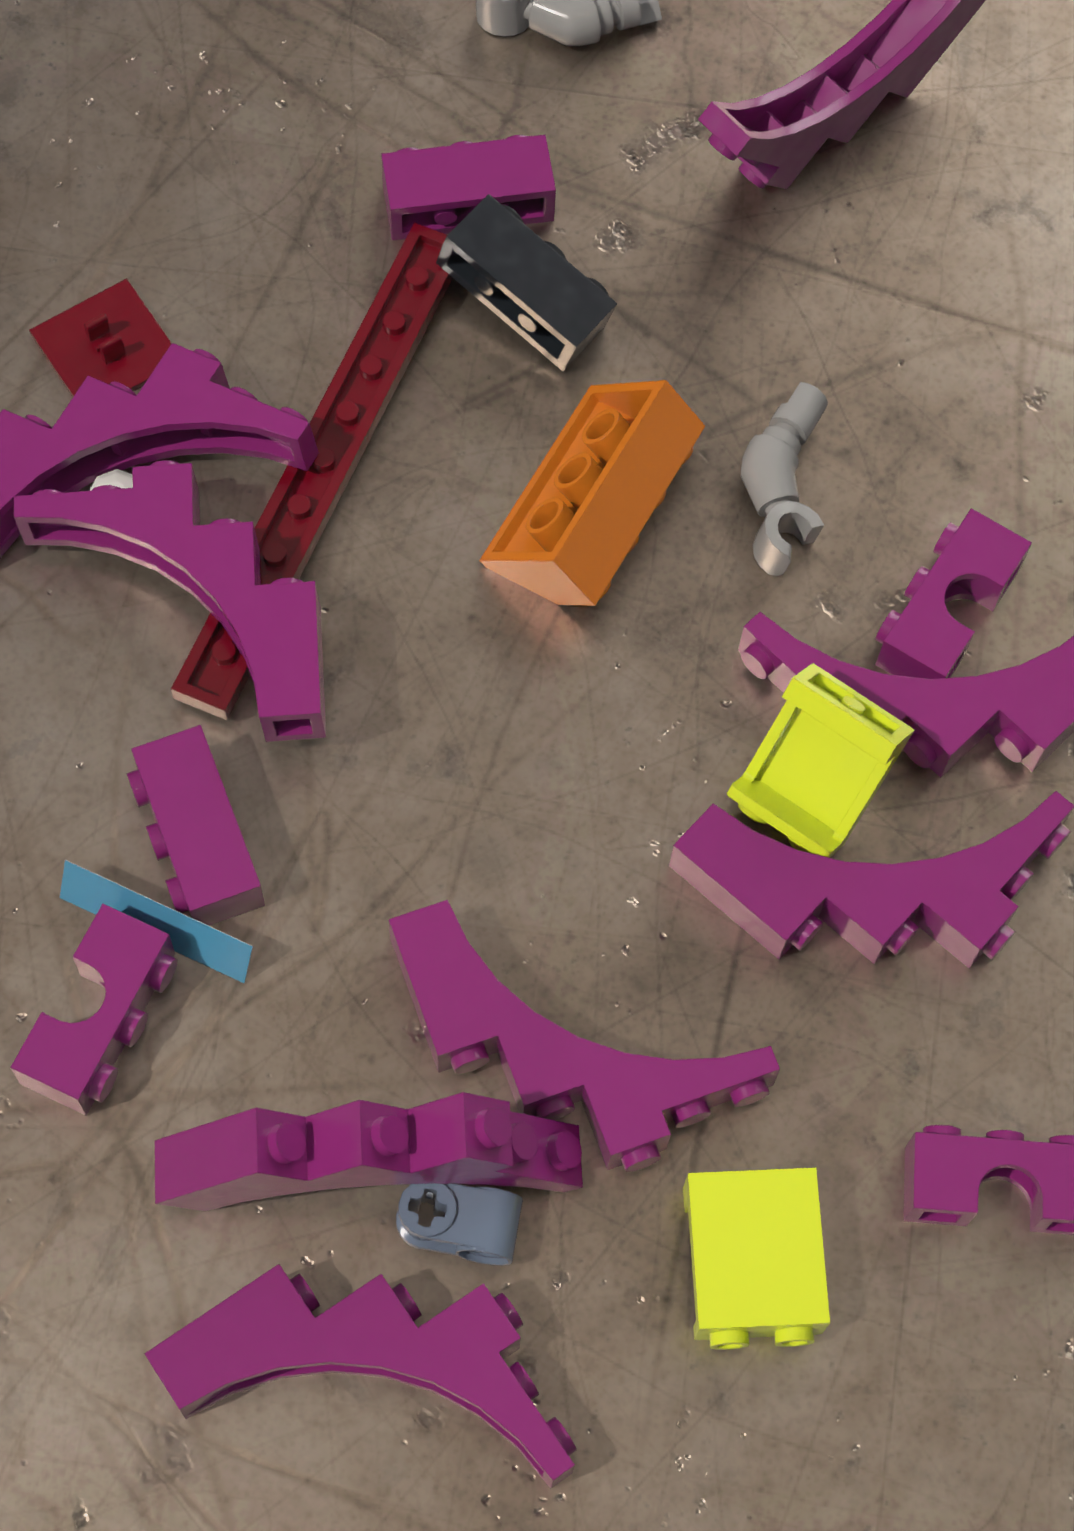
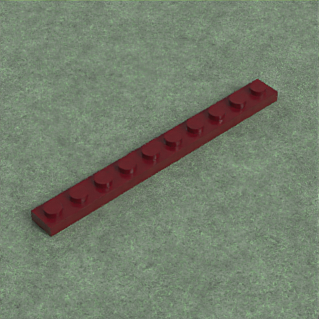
M415 222L411 227L310 421L319 454L308 471L287 465L254 528L260 549L261 585L271 584L273 581L281 578L299 579L453 279L452 276L436 264L447 234ZM211 613L174 681L171 692L173 699L227 720L250 676V672L245 659L229 634Z

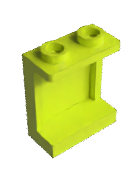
M812 663L790 681L782 695V698L786 700L784 706L746 771L739 779L732 783L726 794L738 803L739 809L748 818L759 823H768L786 835L789 843L796 850L831 858L848 840L913 734L914 729Z
M816 1168L688 1173L683 1186L684 1212H688L696 1314V1321L693 1326L694 1340H710V1348L716 1350L745 1348L749 1346V1338L775 1337V1345L780 1347L813 1344L814 1335L823 1334L830 1324Z

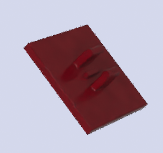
M127 278L29 329L30 335L72 397H74L87 376L107 384L119 382L130 388L133 392L144 386L172 344Z

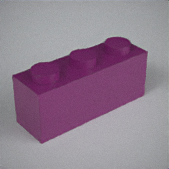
M546 134L536 136L513 135L502 140L476 143L460 141L450 146L425 149L409 147L396 152L381 154L383 190L392 241L406 239L414 222L441 233L449 234L488 194L501 205H507L514 209L520 215L525 225L554 221L556 187Z
M201 725L131 748L137 770L126 774L138 808L150 804L156 823L145 827L157 861L169 857L176 877L165 880L175 910L180 913L189 911L191 918L210 926L264 907L265 903L261 884Z

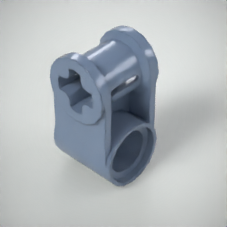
M410 1184L403 1191L399 1200L396 1228L400 1237L409 1246L417 1249L455 1255L481 1264L510 1265L513 1262L523 1199L517 1194L497 1188L468 1187L458 1184ZM421 1203L434 1205L433 1215L436 1217L433 1218L429 1227L418 1224L419 1216L416 1212L419 1211Z

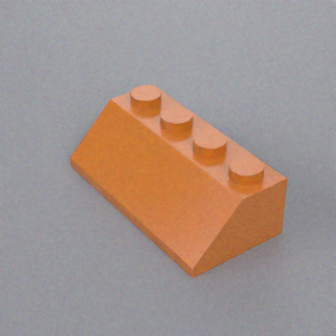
M667 380L590 385L479 561L487 569L557 605L596 606L597 602L608 592L611 580L624 558L638 543L639 534L654 509L665 499L666 490L681 465L692 455L693 446L705 428L704 423Z

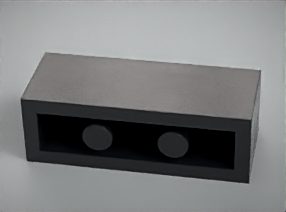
M490 194L446 236L436 261L437 265L562 371L604 329L618 304L609 297L607 290L601 283L582 274L566 260L563 252L555 244L542 240L524 224L522 218L514 209L507 205H501Z

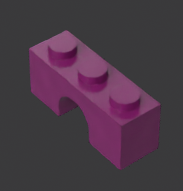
M972 508L960 526L950 522L933 549V553L939 555L931 570L920 566L909 583L904 596L911 600L902 614L891 610L881 625L875 640L881 643L882 647L875 665L891 675L925 679L951 678L965 656L975 631L956 621L948 612L945 604L955 599H968L993 612L1020 571L1032 542Z
M102 904L74 953L73 960L80 976L97 983L106 990L104 1002L92 1017L76 1023L63 1022L41 1012L10 1067L19 1084L87 1116L95 1100L102 1103L109 1095L116 1081L118 1068L114 1067L124 1046L133 1047L144 1031L148 1020V1013L144 1012L153 993L155 991L162 993L173 978L178 960L174 958L175 951L170 935Z
M930 1125L924 1127L923 1132H915L905 1147L903 1222L967 1227L978 1214L980 1184L988 1180L1000 1179L1014 1184L1024 1193L1030 1208V1232L1074 1235V1135L1053 1136L1049 1138L1048 1143L1024 1141L1023 1133L1012 1130H994L987 1132L986 1137L961 1136V1129L954 1126Z

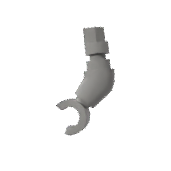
M476 0L477 22L483 30L493 35L504 37L522 33L529 26L530 29L564 46H583L597 43L600 41L601 35L613 31L614 25L619 30H624L662 20L658 0Z
M805 382L799 383L788 403H782L777 408L769 422V426L764 429L763 433L755 435L750 440L742 457L740 477L757 513L762 517H766L753 542L754 558L760 568L773 576L783 575L791 562L792 546L781 537L780 533L793 534L802 545L814 543L824 527L817 513L810 507L799 503L795 471L799 465L797 456L801 451V445L809 438L828 404L826 396L818 388Z

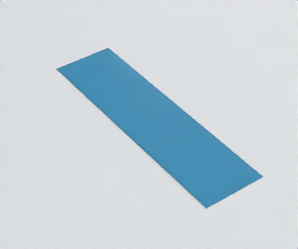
M65 860L60 891L61 899L95 915L102 904L123 912L168 933L175 952L245 984L253 948L252 945Z

